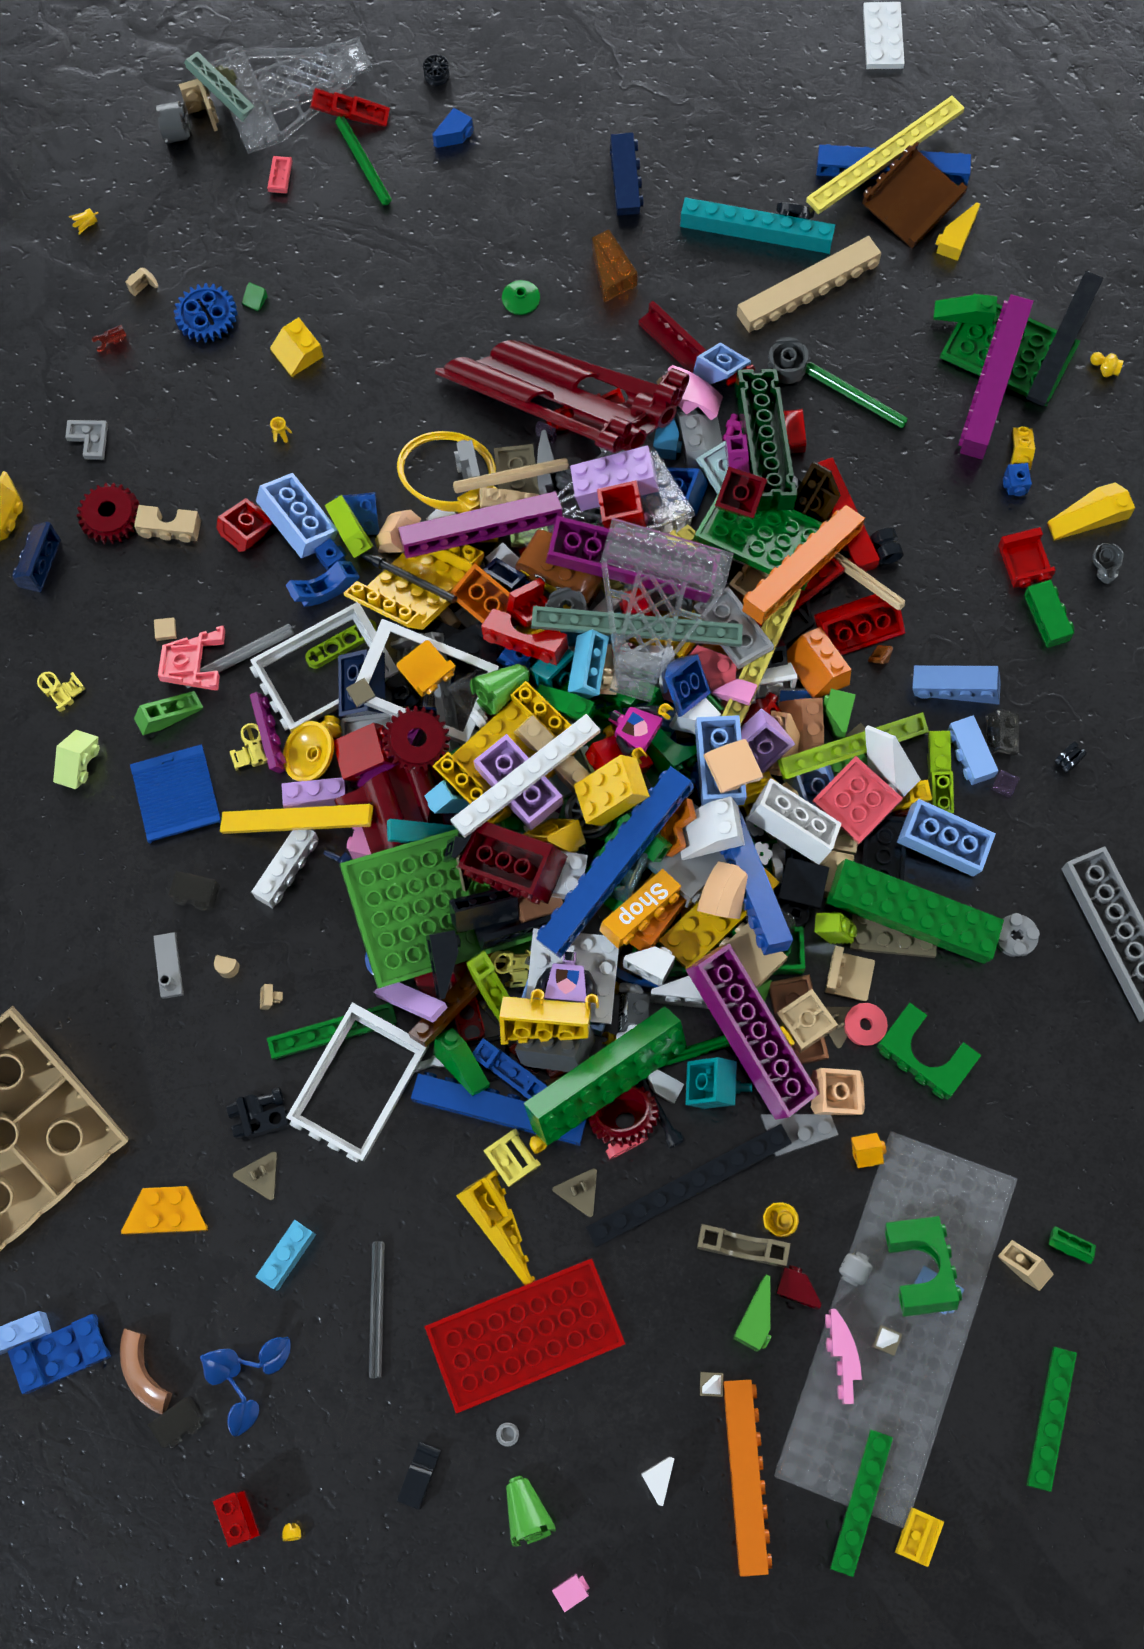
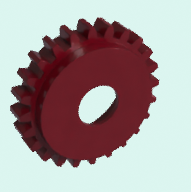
M105 483L104 487L97 485L96 490L90 489L91 493L89 495L84 494L85 500L79 501L82 507H77L79 512L77 514L78 523L90 539L94 538L96 542L101 539L103 544L110 540L111 544H114V540L118 539L121 542V537L125 536L128 538L129 532H135L133 526L135 525L140 503L129 488L124 489L121 484L117 488L115 483H112L111 486ZM104 502H112L116 510L113 515L103 517L98 512L99 506Z
M414 706L413 711L406 707L405 713L399 710L397 713L398 717L391 716L393 723H386V727L389 730L384 729L383 734L388 736L382 739V743H387L383 748L384 751H389L387 758L393 757L392 764L399 763L400 770L404 766L407 767V773H410L411 769H415L416 774L419 773L420 769H423L424 773H426L428 766L434 769L433 765L446 754L443 750H449L450 747L448 744H445L450 742V737L445 736L449 733V729H443L446 722H439L440 715L432 716L433 710L426 713L425 707L421 711H418L417 706ZM412 729H421L425 732L427 739L422 746L415 747L409 743L407 736Z
M634 1085L630 1090L615 1098L613 1102L605 1105L594 1115L590 1116L589 1122L593 1133H596L598 1139L602 1138L603 1143L606 1144L610 1141L613 1147L615 1144H619L620 1147H623L624 1144L632 1146L633 1142L640 1143L641 1138L647 1139L648 1132L653 1133L652 1126H657L656 1119H659V1110L654 1096L651 1097L650 1091L645 1092L644 1087L637 1089L636 1085ZM623 1113H630L635 1117V1121L628 1128H620L616 1125L617 1117Z

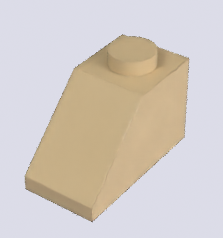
M1013 1240L998 1255V1258L1014 1273L1038 1291L1054 1275L1042 1258Z

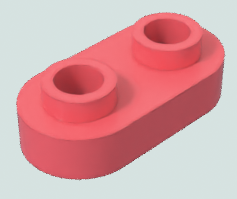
M641 1138L640 1143L633 1142L632 1146L624 1144L623 1147H620L619 1144H615L613 1147L610 1143L607 1145L609 1149L606 1150L609 1159L616 1158L644 1143L648 1138Z

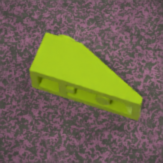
M342 495L325 505L341 538L354 558L374 547Z

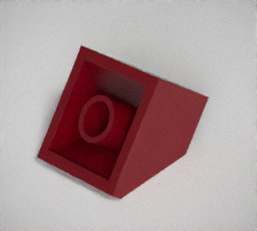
M728 467L715 506L718 509L754 519L768 479Z

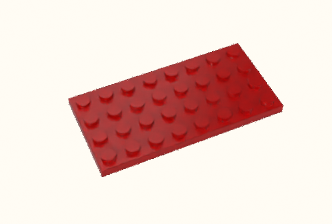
M592 1258L424 1326L456 1414L625 1345Z

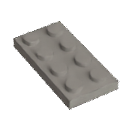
M729 586L710 596L707 603L699 602L693 606L695 613L702 621L743 624L741 647L720 645L738 669L774 650L773 643L756 621L742 611L743 604Z

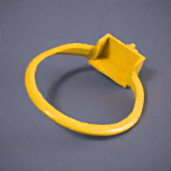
M436 431L420 435L404 446L398 457L397 472L401 482L411 494L427 505L442 511L458 512L459 514L481 509L480 488L457 497L458 501H439L418 493L410 486L405 477L404 464L410 452L423 443L433 440H453L458 442L472 440L474 449L479 452L486 462L488 474L496 473L495 461L484 445L461 433ZM494 485L486 487L497 489Z

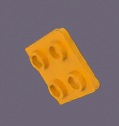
M425 640L397 663V669L419 695L423 697L426 694H432L438 688L437 685L442 681L446 682L452 678L455 665L451 660L446 661L433 644Z

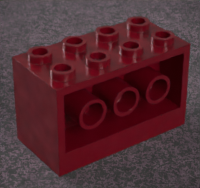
M485 822L472 832L458 867L465 871L463 875L472 878L477 883L483 885L486 883L496 890H505L515 897L521 898L522 896L528 901L539 905L540 902L549 903L568 856L551 844Z

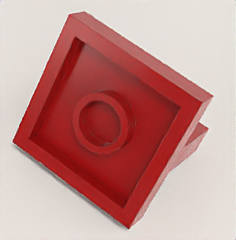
M541 578L509 593L506 613L512 615L513 627L518 624L523 625L525 628L531 626L533 606L545 607V603L547 604L548 599L543 595L545 582Z

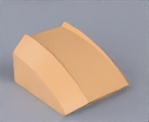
M411 509L390 514L375 538L378 552H403L398 527L419 523L421 518Z
M718 861L702 890L697 911L720 917L740 919L748 875L737 865Z
M819 1068L812 1072L810 1079L819 1092V1095L811 1100L810 1107L814 1114L863 1115L865 1096L864 1080L861 1071Z

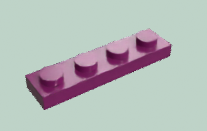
M258 692L250 694V699L269 769L282 773L286 771L284 767L286 759L280 749L281 741L274 727L276 722L270 712V701L266 696Z

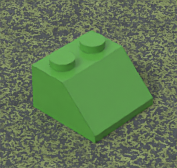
M831 689L830 694L824 697L823 721L828 732L836 741L845 738L856 694Z

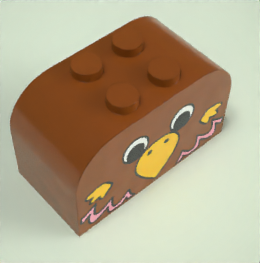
M541 529L537 530L517 561L515 569L525 574L529 582L541 578L545 582L544 591L549 594L565 587L571 588V590L576 592L577 590L580 591L585 597L588 611L606 582V578L545 563L552 533Z

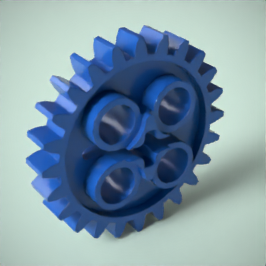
M205 283L204 288H201L197 284L196 290L190 287V293L184 291L185 297H178L180 303H175L177 309L174 310L175 321L179 330H182L184 336L188 334L190 340L195 337L197 342L201 338L204 339L205 343L208 338L215 341V336L221 339L222 332L228 334L227 328L233 329L232 322H236L235 316L238 315L237 306L233 296L229 295L228 290L223 291L222 286L216 289L215 284H212L208 288L207 283ZM197 301H201L206 313L210 315V318L214 325L210 324L205 312L202 311L201 306Z

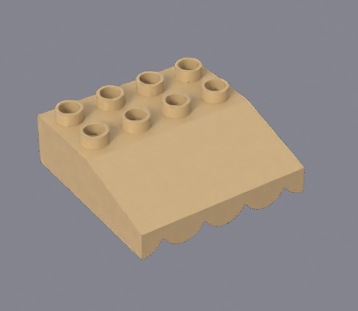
M11 1006L0 1016V1251L28 1229L43 1213L57 1204L76 1184L94 1172L112 1153L128 1142V1137L14 1006Z

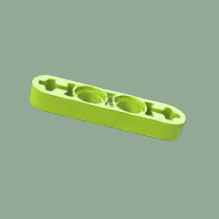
M369 619L375 631L377 632L376 623L373 620ZM356 624L308 650L305 655L307 664L311 668H320L338 658L339 655H343L365 643L363 636L359 638L357 632L359 629ZM348 635L356 636V640L353 643H347L345 638ZM335 644L338 646V650L335 653H330L327 651L328 646ZM323 649H324L325 655L327 656V657H325V658H324V655H323L322 652H321V650H323ZM315 655L318 657V661L312 660L311 656Z

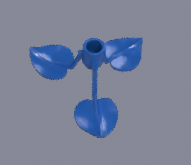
M288 1336L273 1338L266 1342L260 1350L259 1363L242 1360L234 1350L229 1348L215 1350L200 1356L206 1381L211 1385H217L227 1379L241 1398V1403H236L231 1407L227 1418L229 1432L234 1437L241 1435L255 1423L259 1415V1405L254 1400L246 1402V1397L232 1377L240 1373V1364L256 1368L263 1367L265 1374H273L280 1370L290 1353V1339Z

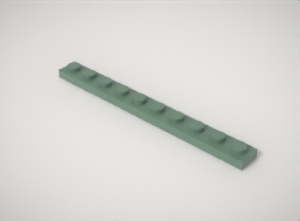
M533 606L531 629L585 633L593 629L601 634L611 636L741 647L743 624Z

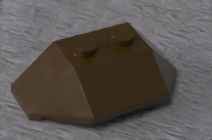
M815 461L812 462L796 491L797 497L793 510L822 523L828 519L841 496L830 470Z

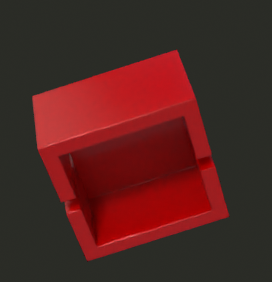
M637 480L597 489L604 528L626 532L634 528L646 527Z

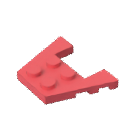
M224 626L216 627L217 630L207 633V631L201 632L198 637L189 640L186 637L162 645L158 671L159 680L191 687L218 690L220 679L218 671L200 673L204 646L224 645L226 632Z
M699 645L689 654V656L698 654L711 692L710 694H713L715 689L736 680V666L728 656ZM668 689L666 693H662L663 699L673 703ZM722 699L721 703L726 707L728 701Z

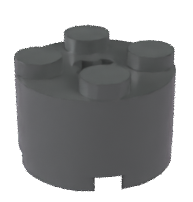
M176 101L156 105V112L160 111L161 117L157 118L165 144L188 140L191 127L189 121H185V114L187 113L184 102Z
M785 337L776 341L770 348L767 369H777L778 383L792 384L802 380L808 362L806 346L799 343L795 338Z

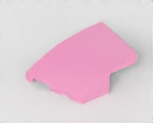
M674 365L670 366L668 371L671 368H675L690 376L683 398L678 404L682 411L687 415L699 407L710 420L717 417L723 396L708 382L694 373Z

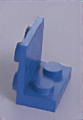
M376 492L342 495L367 535L379 534Z

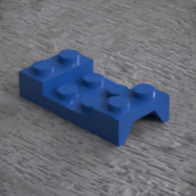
M96 1314L88 1315L72 1322L67 1327L7 1351L22 1394H29L111 1358V1354L105 1346L99 1331Z

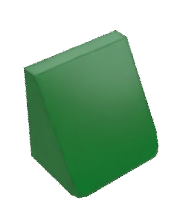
M249 282L242 305L260 311L268 297L266 289Z

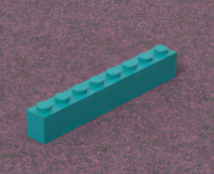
M685 197L681 211L680 227L830 254L835 224Z

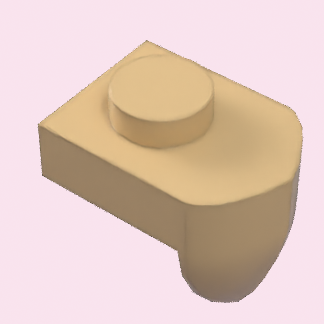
M139 268L125 281L130 293L134 296L148 284L158 288L157 280L146 268Z

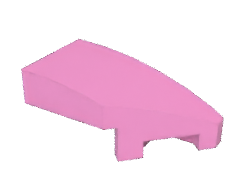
M736 679L715 689L713 696L725 701L732 699L749 706L756 692L757 685L745 680Z

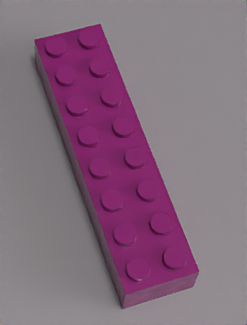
M1010 294L1009 301L1004 300L958 446H962L961 454L983 460L1034 300Z
M557 516L545 563L707 603L712 593L719 556Z
M730 943L717 947L685 969L775 1120L789 1118L819 1095V1092Z

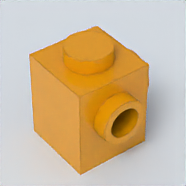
M877 1133L851 1137L852 1153L858 1168L884 1164L883 1154H886V1146L884 1141H880Z

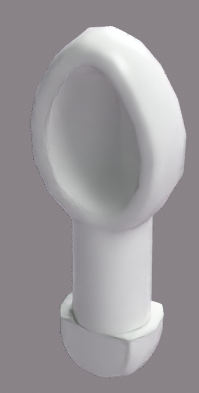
M433 1055L431 1059L421 1061L415 1073L431 1067L441 1069L445 1068V1066Z

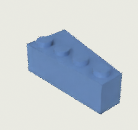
M914 665V696L924 699L939 698L1000 704L1001 680L998 666Z

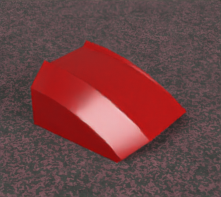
M245 498L218 516L216 528L220 536L240 552L246 551L253 546L274 524L257 504Z

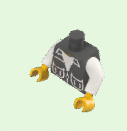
M615 982V994L620 992L618 1033L615 1035L604 1032L602 1036L608 1039L606 1042H602V1044L609 1045L649 1017V995L644 994L643 989L638 984Z

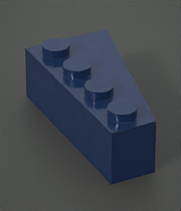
M633 132L611 134L610 155L612 169H614L613 183L615 187L617 216L640 214V207H643V195H639L642 181L641 176H637V170H640V160L635 155V151H638V140L634 139Z

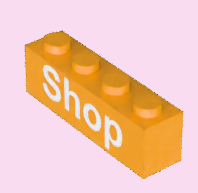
M661 869L604 919L599 931L617 948L623 944L628 945L634 939V934L638 930L641 932L645 930L653 917L658 918L665 911V906L669 903L672 905L679 899L681 885L664 869Z

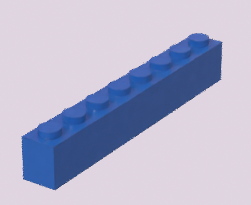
M830 144L819 145L816 175L836 177L876 148L834 146ZM919 151L956 185L961 183L968 184L971 172V154ZM890 165L870 179H878L883 172L886 174L890 170Z
M424 1072V1075L418 1073L411 1096L413 1102L536 1134L532 1130L524 1106L526 1101L520 1100V1096L508 1094V1096L499 1095L498 1090L487 1088L486 1091L483 1090L472 1096L461 1084H457L458 1080L445 1077V1080L436 1078L437 1075L430 1072ZM587 1119L562 1135L558 1140L581 1146Z

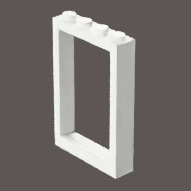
M354 603L250 660L253 666L249 668L255 678L259 677L262 684H260V687L265 696L269 694L273 700L269 703L274 712L277 713L279 711L282 719H280V722L285 731L289 729L292 732L304 722L317 721L339 709V698L294 722L264 667L351 620L354 621L370 648L376 631L359 603ZM384 646L382 652L385 653L386 682L388 678L398 674L399 670Z
M382 619L356 682L365 678L369 684L390 632L419 644L428 640L439 652L488 671L487 673L498 670L499 666ZM376 696L364 703V705L391 716L398 717L397 713L399 710L405 713V708ZM475 702L473 709L477 712L480 709L482 710L478 703ZM470 717L463 732L447 725L443 727V729H449V733L445 736L463 745L477 733V730L474 729L476 724Z
M352 1002L286 1118L291 1120L289 1125L300 1131L302 1127L309 1130L308 1135L317 1141H320L321 1138L329 1142L328 1147L337 1152L340 1149L348 1152L346 1157L357 1163L359 1159L365 1161L428 1050L429 1045L427 1047L422 1046L411 1039L407 1032ZM355 1020L415 1053L361 1149L301 1116Z

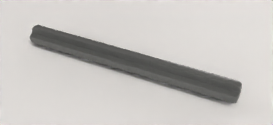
M382 1241L372 1243L369 1378L379 1379L382 1376L385 1244Z

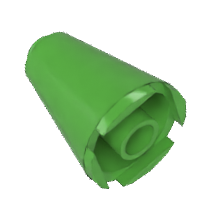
M518 663L476 676L470 680L472 694H477L479 699L476 702L488 715L497 714L511 700V694L525 681H529L530 672L526 666Z
M522 1476L510 1479V1484L506 1486L512 1546H521L520 1541L523 1540L530 1544L550 1536V1530L556 1531L555 1524L527 1478L523 1479Z

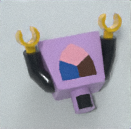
M565 952L562 964L553 963L552 967L545 969L537 980L530 998V1002H533L534 998H539V1005L543 1004L545 998L548 1000L582 1002L586 1004V1009H589L588 1005L590 1003H595L596 1008H599L597 985L591 973L584 970V966L575 965V952Z

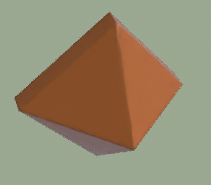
M878 645L869 657L868 662L888 663L893 647Z

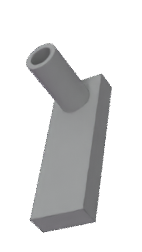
M176 933L154 936L160 996L162 999L183 996Z

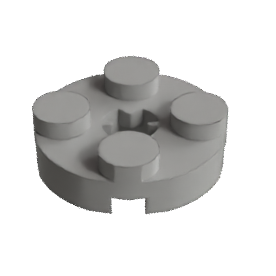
M1019 913L1003 918L1004 923L997 944L998 948L1004 954L1011 957L1030 954L1037 946L1040 935L1035 923L1030 918ZM1019 931L1021 933L1020 936H1022V940H1014L1012 938L1013 934H1011V932Z

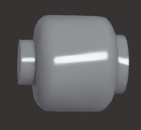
M858 1251L856 1255L848 1253L839 1268V1272L842 1275L841 1279L855 1287L858 1284L864 1285L873 1270L872 1265L868 1262L869 1257Z

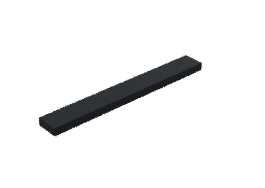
M1085 271L1028 392L1027 400L1045 406L1103 281V277Z

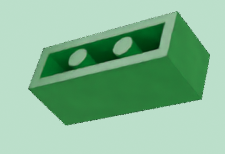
M1051 580L1029 586L1024 597L1046 647L1050 648L1070 641L1075 631L1074 625L1066 616V607L1059 600L1057 587L1053 586Z

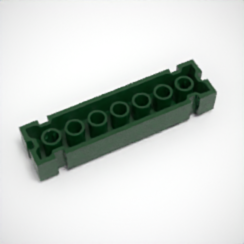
M753 369L738 370L735 382L736 397L739 398L738 410L742 435H746L750 473L768 479L757 511H769L770 507H777V511L793 510L797 497L795 482H792L794 473L780 387H777L779 382L777 369H761L760 373H754Z

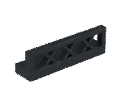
M551 915L539 917L522 924L520 919L517 918L487 927L476 928L474 932L481 950H485L533 935V928L540 929L544 924L547 925L551 920Z

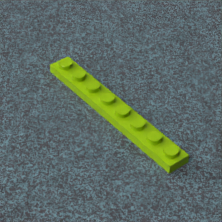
M923 712L875 727L896 736L898 742L929 732ZM863 731L778 759L783 780L867 753L866 733Z

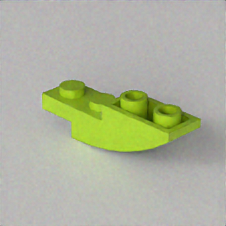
M929 731L927 763L929 787L932 796L931 804L954 814L950 731Z

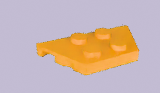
M187 1186L142 1188L121 1230V1234L208 1231V1226L204 1222L197 1204H195Z

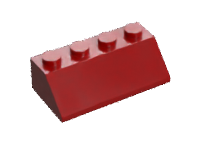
M876 594L814 615L816 627L822 628L840 655L905 634L901 610L895 609Z

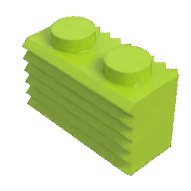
M816 913L815 932L830 944H852L854 942L857 928L846 916L841 913Z

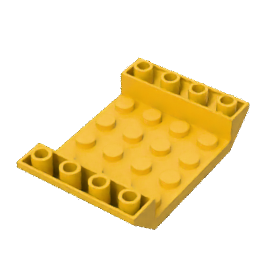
M468 544L407 559L403 552L391 564L450 593L474 563L480 567L484 552ZM387 570L381 572L367 586L356 581L344 592L345 597L408 628L424 630L451 604V602Z
M527 681L511 694L512 701L453 755L447 752L433 765V768L469 804L491 788L475 769L473 760L507 734L525 755L530 758L536 752L528 748L514 733L528 717L533 715L555 738L571 726ZM551 770L545 777L547 779L552 778L556 772ZM507 805L487 820V822L496 824L509 818L514 812Z

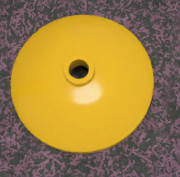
M308 721L302 723L291 732L285 743L283 755L286 759V763H284L285 770L292 779L299 782L316 780L327 770L334 753V741L330 730L319 722Z

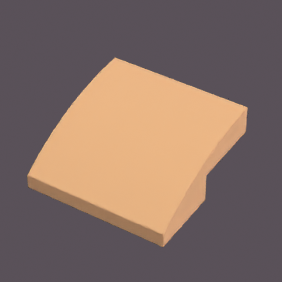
M746 739L721 746L703 755L720 793L739 789L742 785L760 781L763 778Z

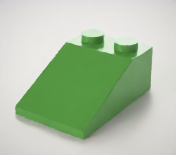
M767 1274L762 1278L733 1337L734 1340L756 1352L761 1348H766L771 1339V1335L768 1334L770 1331V1276Z

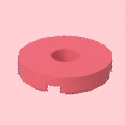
M859 1003L852 1007L845 1016V1033L857 1045L872 1046L880 1042L886 1035L888 1027L887 1018L884 1012L874 1004ZM862 1019L870 1021V1030H863L861 1028L860 1021Z

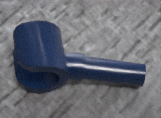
M327 850L323 853L338 861L339 864L353 860L346 852L341 857Z

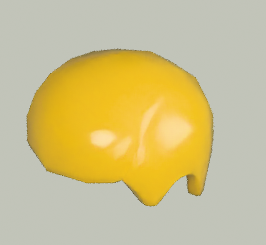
M773 1203L766 1208L763 1215L765 1228L778 1237L790 1236L797 1230L799 1225L797 1211L787 1203Z

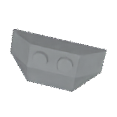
M695 408L687 415L682 409H677L676 418L686 468H699L706 477L696 459L723 442L718 417L710 420L699 408Z

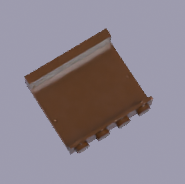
M918 142L913 146L909 145L902 153L903 156L900 160L895 159L889 167L890 170L886 174L883 172L876 180L877 184L873 188L870 186L864 192L862 202L865 207L912 249L965 195L968 188L964 183L957 186L917 150Z

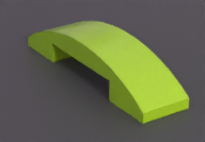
M482 951L466 962L483 998L499 1021L503 996H510L495 973V967L487 953Z

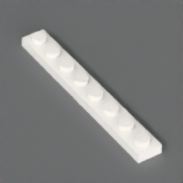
M585 714L450 819L451 823L466 838L600 733L599 727Z

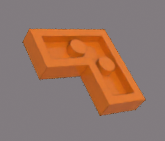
M685 798L660 830L661 836L673 845L666 856L673 857L686 848L682 828L697 818L692 799Z

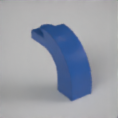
M337 561L321 576L305 581L290 580L286 587L294 602H302L304 607L313 606L340 595L351 587L360 576L351 561Z

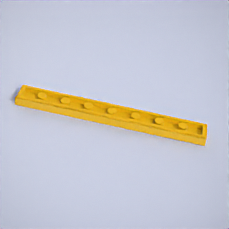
M371 804L222 812L220 832L231 834L371 827L373 806Z

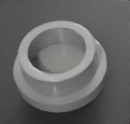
M512 1423L500 1425L496 1432L498 1442L503 1446L514 1445L519 1439L518 1428Z

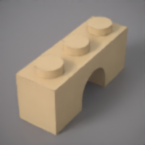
M139 505L134 527L138 535L144 538L159 537L163 540L178 539L182 542L197 541L201 518L197 511L178 509L175 519L165 523L162 522V514L158 507Z

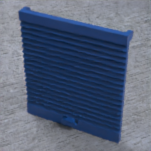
M202 744L130 764L148 843L214 823H221Z

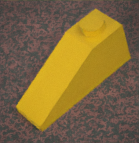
M975 203L946 226L943 234L939 233L935 245H938L937 254L958 261L978 214L980 203Z

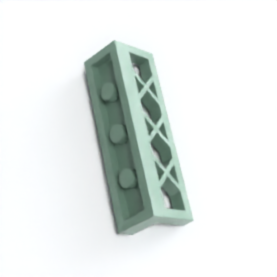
M198 51L185 60L186 68L242 122L248 117L255 106Z

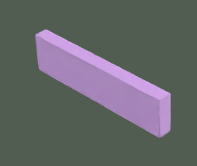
M400 982L377 988L374 991L377 998L433 1023L448 1008L445 1002Z

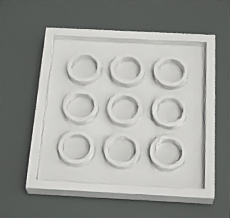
M533 928L526 998L528 999L531 998V993L535 989L537 980L545 969L552 967L553 963L562 964L563 956L561 958L557 957L537 941L536 937L538 936L537 932L539 929ZM580 933L566 952L576 953L575 965L584 966V970L591 973L597 985L599 1008H596L595 1003H590V1022L611 1024L619 948L604 935Z

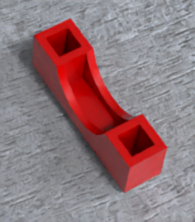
M494 608L481 625L483 639L487 642L501 645L508 650L520 652L528 657L537 658L544 663H551L557 666L569 648L567 634L554 630H544L537 634L520 633L513 627L511 614Z

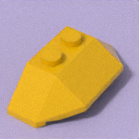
M4 471L0 476V541L9 537L10 532L15 528L16 518L23 509V502L11 478Z

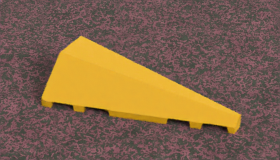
M495 1169L456 1196L523 1284L527 1285L532 1283L535 1277L530 1275L527 1266L529 1259L527 1255H523L520 1246L522 1238L512 1209L507 1207L504 1198L506 1191L505 1188H501L498 1180L500 1174Z

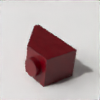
M792 1265L789 1268L785 1267L775 1295L819 1310L821 1302L807 1275L802 1273L801 1268Z

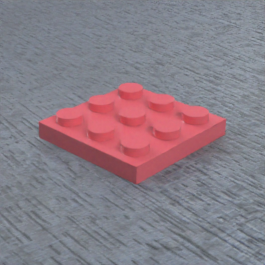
M855 756L812 800V803L826 814L841 822L840 828L857 844H860L903 798Z

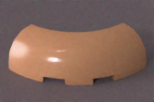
M124 1328L120 1344V1362L125 1380L130 1390L142 1404L150 1410L165 1416L173 1393L161 1388L149 1376L145 1368L144 1343L146 1335Z

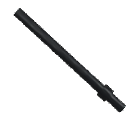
M367 551L362 554L363 559L371 562L373 566L379 569H385L453 604L457 601V596L387 562L386 558L380 555L375 556Z

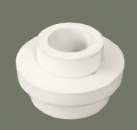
M473 709V713L469 717L479 728H482L487 724L488 717L481 709L478 712Z

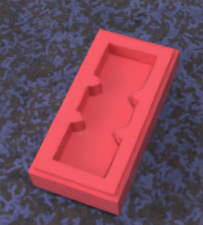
M273 156L267 187L268 192L287 193L293 162L292 157Z

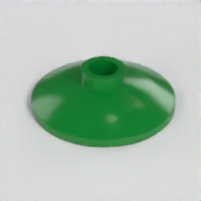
M517 280L505 287L502 293V302L509 312L525 315L537 308L540 302V293L533 283Z

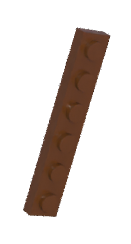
M498 962L496 963V968L501 969L506 963ZM470 971L447 992L445 999H441L448 1008L434 1023L422 1018L409 1031L411 1039L427 1047L480 992Z

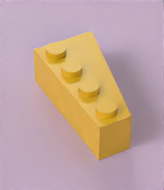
M503 996L499 1016L501 1045L509 1044V1041L518 1040V1043H528V1039H539L540 1042H546L553 1037H558L559 1040L588 1038L591 1004L588 1005L589 1009H586V1004L582 1002L544 1000L543 1004L539 1005L540 999H533V1002H530L528 998Z

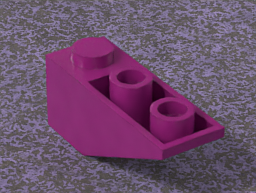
M746 435L726 436L725 453L727 469L732 467L750 473Z

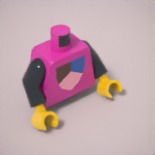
M664 703L661 706L629 707L625 715L614 710L608 721L618 726L615 730V737L621 753L625 756L637 758L638 763L641 764L642 762L639 757H647L645 752L662 725L663 718L661 717L663 716L669 720L671 716L667 712L674 709L669 704Z

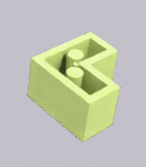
M75 730L57 745L54 783L77 789L87 781V764L93 757L98 755L100 749L97 736Z

